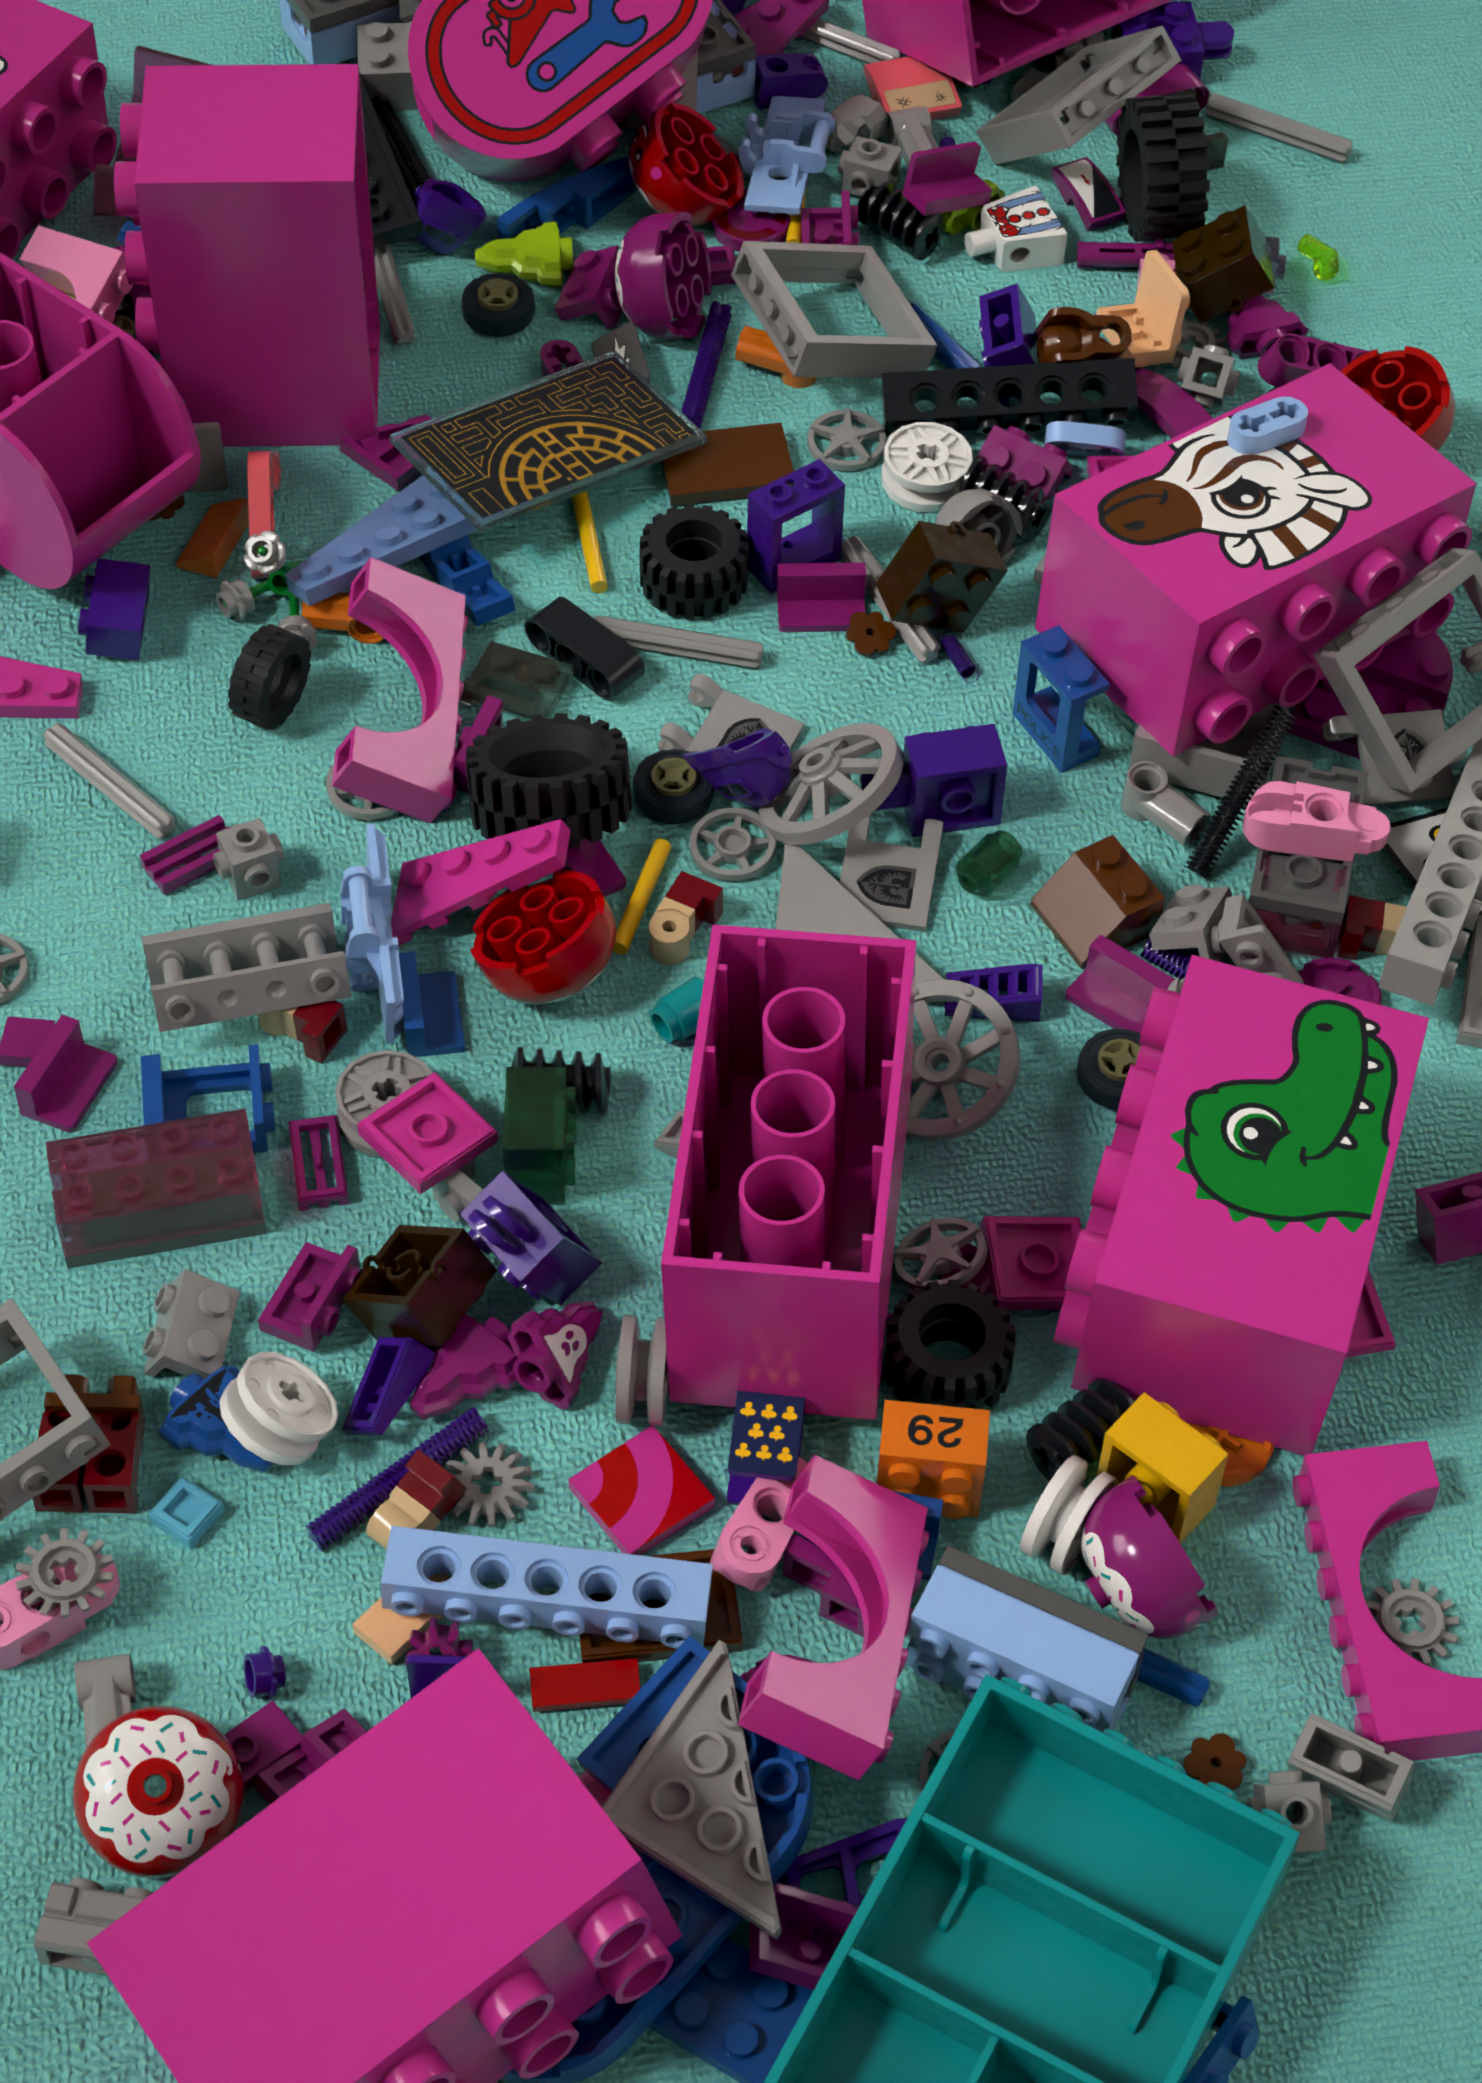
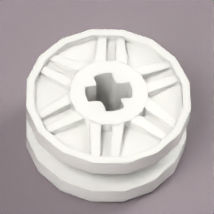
M916 422L902 426L889 436L884 446V463L881 470L882 487L889 498L903 508L916 512H939L942 506L960 491L962 479L973 461L971 446L963 435L951 427L935 422Z
M259 1352L248 1358L241 1367L237 1378L227 1385L219 1400L221 1417L230 1433L247 1450L263 1460L279 1465H299L308 1460L316 1451L320 1440L327 1437L333 1430L338 1419L336 1400L327 1384L312 1369L295 1358L277 1352Z
M1072 1455L1062 1464L1046 1486L1027 1522L1020 1544V1550L1035 1559L1046 1550L1051 1542L1055 1543L1051 1555L1050 1568L1063 1576L1069 1573L1083 1556L1080 1547V1533L1085 1517L1098 1497L1118 1484V1480L1115 1477L1102 1472L1087 1488H1084L1088 1463L1076 1455Z

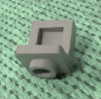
M475 1158L432 1187L433 1198L439 1202L443 1212L455 1222L461 1221L470 1229L472 1227L460 1213L483 1191L479 1185L471 1180L475 1175Z

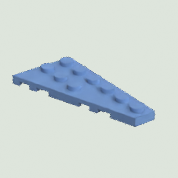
M431 469L286 573L287 588L300 600L311 606L350 588L351 582L370 557L397 567L532 505V500L530 499L482 518L447 482Z

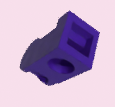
M813 54L756 55L755 96L753 99L758 109L769 108L772 96L817 99L827 89L828 80L819 60Z

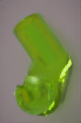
M1305 234L1298 243L1297 251L1313 260V272L1318 279L1323 281L1333 279L1339 272L1338 251L1312 235Z

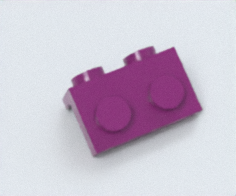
M841 190V207L801 208L802 243L859 245V232H851V230H858V205H850L849 190Z
M618 245L598 251L588 250L576 258L572 271L562 288V293L555 306V311L562 321L596 313L607 329L616 327L623 311L615 285Z
M994 425L975 460L981 456L988 459L986 471L994 464L1000 465L1002 467L1000 479L1005 473L1013 472L1016 475L1014 487L1022 479L1029 481L1028 495L1034 488H1042L1044 490L1042 503L1052 498L1063 476L1070 479L1074 472L1069 461L1066 459L1067 453L1049 443L1041 447L1030 442L1031 437L1018 428L1009 426L1006 431Z
M305 1242L258 1319L260 1331L314 1352L323 1336L329 1337L334 1332L339 1321L340 1308L344 1303L342 1299L364 1272L360 1268L358 1248L347 1245L343 1253L339 1255Z
M774 1883L773 1888L782 1933L778 1939H775L749 1922V1971L814 1990L859 1907L845 1901H836L813 1894L796 1886Z

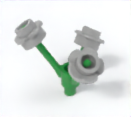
M263 531L261 535H252L244 546L246 551L244 556L245 564L252 571L258 570L261 574H270L269 578L251 588H248L241 579L231 583L227 580L223 581L220 585L222 592L216 595L221 612L225 617L233 616L235 620L240 622L246 618L247 614L255 610L253 597L270 590L278 595H287L289 597L290 616L282 619L278 627L306 638L305 640L310 644L309 650L312 651L317 644V639L315 638L316 630L307 618L300 616L299 598L288 590L285 574L303 561L298 560L294 563L285 561L286 547L284 543L279 541L280 537L276 533Z

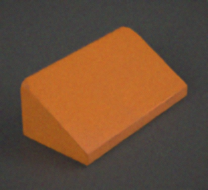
M240 498L212 504L177 560V568L217 578L249 525L248 499Z

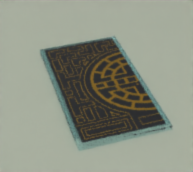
M614 350L390 434L389 442L480 532H483L706 443L707 436Z

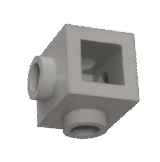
M857 136L850 150H844L840 157L838 173L843 174L842 190H849L850 194L861 197L872 186L879 187L887 181L897 185L900 179L902 148Z
M1205 344L1204 349L1193 347L1191 357H1183L1177 376V381L1183 382L1181 388L1205 408H1212L1214 402L1223 405L1226 395L1234 396L1240 377V372L1234 370V358L1228 356L1229 351L1209 344ZM1213 372L1216 374L1217 381L1213 386L1202 384L1201 378L1205 373Z
M260 818L243 824H236L228 829L216 832L219 852L213 853L214 864L221 880H228L238 901L281 886L278 861L284 859L283 849L276 833L268 835Z
M1302 1770L1268 1772L1269 1783L1253 1784L1254 1797H1248V1807L1258 1812L1263 1808L1269 1809L1287 1818L1286 1809L1289 1804L1291 1805L1292 1812L1287 1819L1292 1824L1291 1828L1300 1832L1295 1853L1326 1850L1324 1825H1330L1331 1805L1328 1793L1320 1791V1781L1303 1780Z

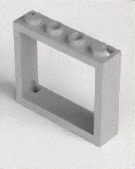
M1163 25L1084 47L976 130L995 165L1070 148L1123 107L1127 98L1136 97L1182 60ZM1084 57L1090 65V68L1083 70L1079 63ZM1062 116L1066 120L1064 123L1060 119Z
M743 241L731 276L794 377L882 378V373L926 371L928 369L931 359L935 355L937 344L872 246ZM784 282L855 284L889 337L817 335Z
M1450 548L1313 653L1388 787L1409 793L1419 791L1427 787L1433 781V776L1445 766L1462 760L1468 753L1467 749L1482 739V704L1410 760H1407L1355 665L1461 583L1482 620V561L1474 550Z
M12 1298L0 1305V1365L24 1349H27L71 1417L0 1464V1522L7 1515L35 1496L47 1491L54 1483L79 1466L88 1463L91 1458L111 1445Z

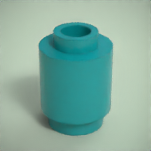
M693 977L658 999L655 1008L649 1011L652 1026L664 1041L668 1043L676 1039L683 1041L696 1032L704 984L702 979Z

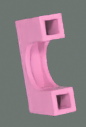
M39 225L20 257L21 263L27 270L57 289L76 296V301L112 324L125 294H128L133 285H129L127 280L125 254L123 251Z

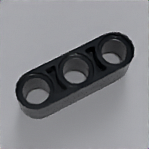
M565 597L556 598L524 622L525 633L535 648L605 700H611L645 673L644 663L634 648Z

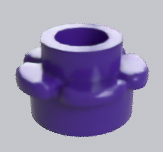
M261 1646L257 1653L245 1655L243 1669L248 1694L251 1698L265 1696L267 1700L273 1699L277 1694V1689L284 1687L286 1683L285 1666L281 1655H273L267 1646Z

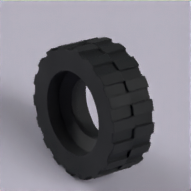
M272 624L261 626L257 632L250 636L249 641L245 643L239 658L235 662V668L229 682L228 705L234 716L267 730L276 729L278 725L281 726L285 722V719L291 715L294 707L299 702L307 683L308 673L310 672L311 650H309L310 644L305 640L306 638Z

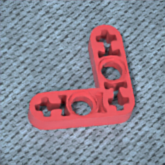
M248 451L247 478L250 538L254 534L261 535L263 531L275 533L274 490H280L281 462L279 451ZM251 570L252 579L269 578L270 574H261L258 570Z

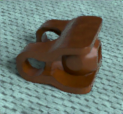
M1057 307L1050 309L1034 331V340L1037 342V356L1041 364L1115 359L1121 356L1130 346L1132 335L1129 324L1120 316L1093 315L1080 308ZM1105 329L1114 330L1119 335L1120 343L1111 345L1107 340L1099 337L1100 332Z

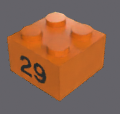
M885 1400L876 1484L892 1491L942 1499L941 1516L949 1519H962L967 1516L979 1517L986 1470L990 1410Z

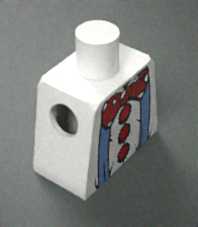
M1036 185L986 204L981 209L980 230L966 233L964 241L970 257L989 253L1000 271L1011 272L1063 265L1067 232Z

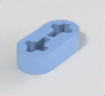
M1278 397L1239 411L1230 420L1227 442L1236 452L1253 455L1296 440L1305 431L1308 408L1298 399Z
M1054 421L1046 425L1044 445L1046 443L1052 444L1068 455L1086 457L1123 456L1126 433L1124 430L1112 426Z

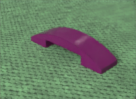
M1135 368L1138 409L1143 411L1171 438L1213 419L1190 394L1173 381L1154 371Z

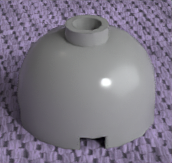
M986 489L964 490L952 496L942 506L935 520V524L949 526L952 521H957L966 530L991 534L1004 564L1012 558L1016 551L1012 544L1016 533L1021 536L1023 528L1020 513L1014 505L1004 497Z

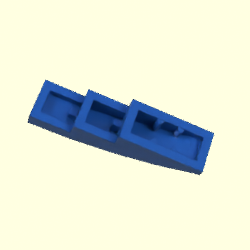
M629 156L579 172L526 198L497 218L498 239L514 238L523 230L536 229L537 226H542L543 223L556 222L560 234L574 223L589 229L638 190L630 172Z
M469 534L419 556L439 585L466 595L464 614L476 626L516 611L513 596L493 578L490 563L471 546Z

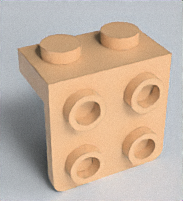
M1150 250L1145 255L1134 304L1097 308L1096 315H1115L1127 321L1131 328L1132 342L1120 357L1122 359L1134 358L1135 368L1173 363L1177 345L1181 341V327L1185 311L1190 305V294L1188 288L1181 282L1157 250ZM1111 329L1102 330L1111 345L1120 343L1117 332Z

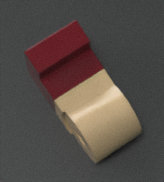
M680 872L649 923L651 939L649 948L654 960L665 965H675L683 962L688 957L690 941L702 922L716 925L722 916L723 888L686 872Z
M1349 895L1342 925L1340 926L1337 957L1356 960L1359 950L1388 955L1407 907Z
M335 1000L257 1014L259 1024L265 1032L276 1036L287 1035L302 1042L305 1057L320 1064L325 1061L347 1031L343 1004Z
M419 1449L405 1465L409 1470L390 1493V1498L379 1506L367 1525V1535L386 1550L391 1525L434 1530L467 1490L454 1475Z

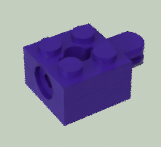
M1171 1L1114 25L1112 28L1111 40L1163 25L1182 60L1178 64L1188 65L1199 79L1201 77L1203 60L1228 59L1231 55L1234 40V29L1225 21L1197 23L1191 1Z
M995 724L967 726L960 729L932 733L924 732L918 735L905 736L904 764L901 776L892 792L876 810L903 807L912 837L923 836L926 819L942 821V833L1001 825L1008 764ZM861 774L860 784L862 790L867 787L875 774Z
M503 1170L460 1213L472 1227L468 1235L476 1245L487 1255L492 1252L502 1262L497 1269L504 1278L517 1289L522 1286L538 1301L545 1296L561 1306L602 1264L601 1260L543 1196Z

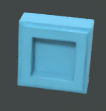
M181 1476L148 1513L152 1525L191 1550L224 1513L223 1502Z

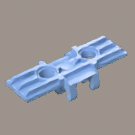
M772 96L764 129L757 125L756 114L750 113L748 115L745 126L747 138L741 140L739 147V158L743 171L751 175L744 203L745 211H750L751 213L769 212L772 215H776V213H785L789 216L800 215L806 186L809 185V173H820L824 170L827 162L825 149L828 136L833 133L835 128L834 117L825 112L826 99ZM784 177V178H787V179H785V180H775V179H773V178Z
M366 824V867L353 866L346 869L343 873L340 889L341 925H346L347 931L345 935V959L347 970L351 969L349 978L352 991L364 992L379 989L386 1044H394V1039L403 1031L404 995L398 938H392L390 920L392 918L391 878L389 875L385 835L375 829V824Z

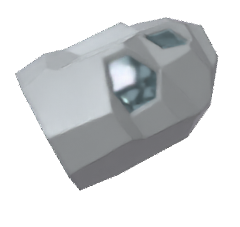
M864 94L850 97L831 113L835 119V128L833 133L828 136L826 147L832 152L841 153L844 150H850L857 136L874 140L881 138L887 131L888 118L881 103Z

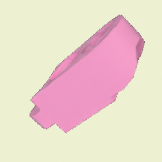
M1283 781L1268 782L1260 789H1257L1246 807L1243 820L1244 835L1250 843L1258 848L1267 851L1353 862L1355 853L1369 855V853L1381 850L1386 845L1391 827L1387 816L1376 810V807L1349 802L1351 792L1298 781L1296 784Z
M798 1457L796 1479L808 1464L801 1457ZM756 1478L721 1532L710 1560L714 1571L722 1574L732 1583L745 1586V1588L752 1592L762 1591L769 1584L784 1554V1550L795 1532L794 1529L784 1525L783 1521L791 1486L796 1479L794 1481ZM761 1516L769 1517L774 1522L767 1521ZM741 1547H748L747 1553Z
M114 1562L100 1570L101 1572L113 1573V1581L95 1584L106 1592L104 1598L99 1599L86 1594L84 1597L90 1606V1609L86 1612L82 1611L76 1601L70 1602L69 1616L66 1618L61 1616L60 1603H56L47 1616L42 1615L36 1610L37 1607L44 1604L45 1599L31 1606L25 1604L23 1599L34 1590H17L16 1582L28 1579V1575L22 1574L1 1584L0 1670L16 1667L29 1658L33 1660L87 1628L85 1623L87 1618L113 1604L112 1600L117 1595L120 1587V1579ZM70 1563L65 1568L58 1565L52 1569L56 1576L54 1584L60 1585L64 1580L76 1581L78 1579L74 1571L76 1564Z

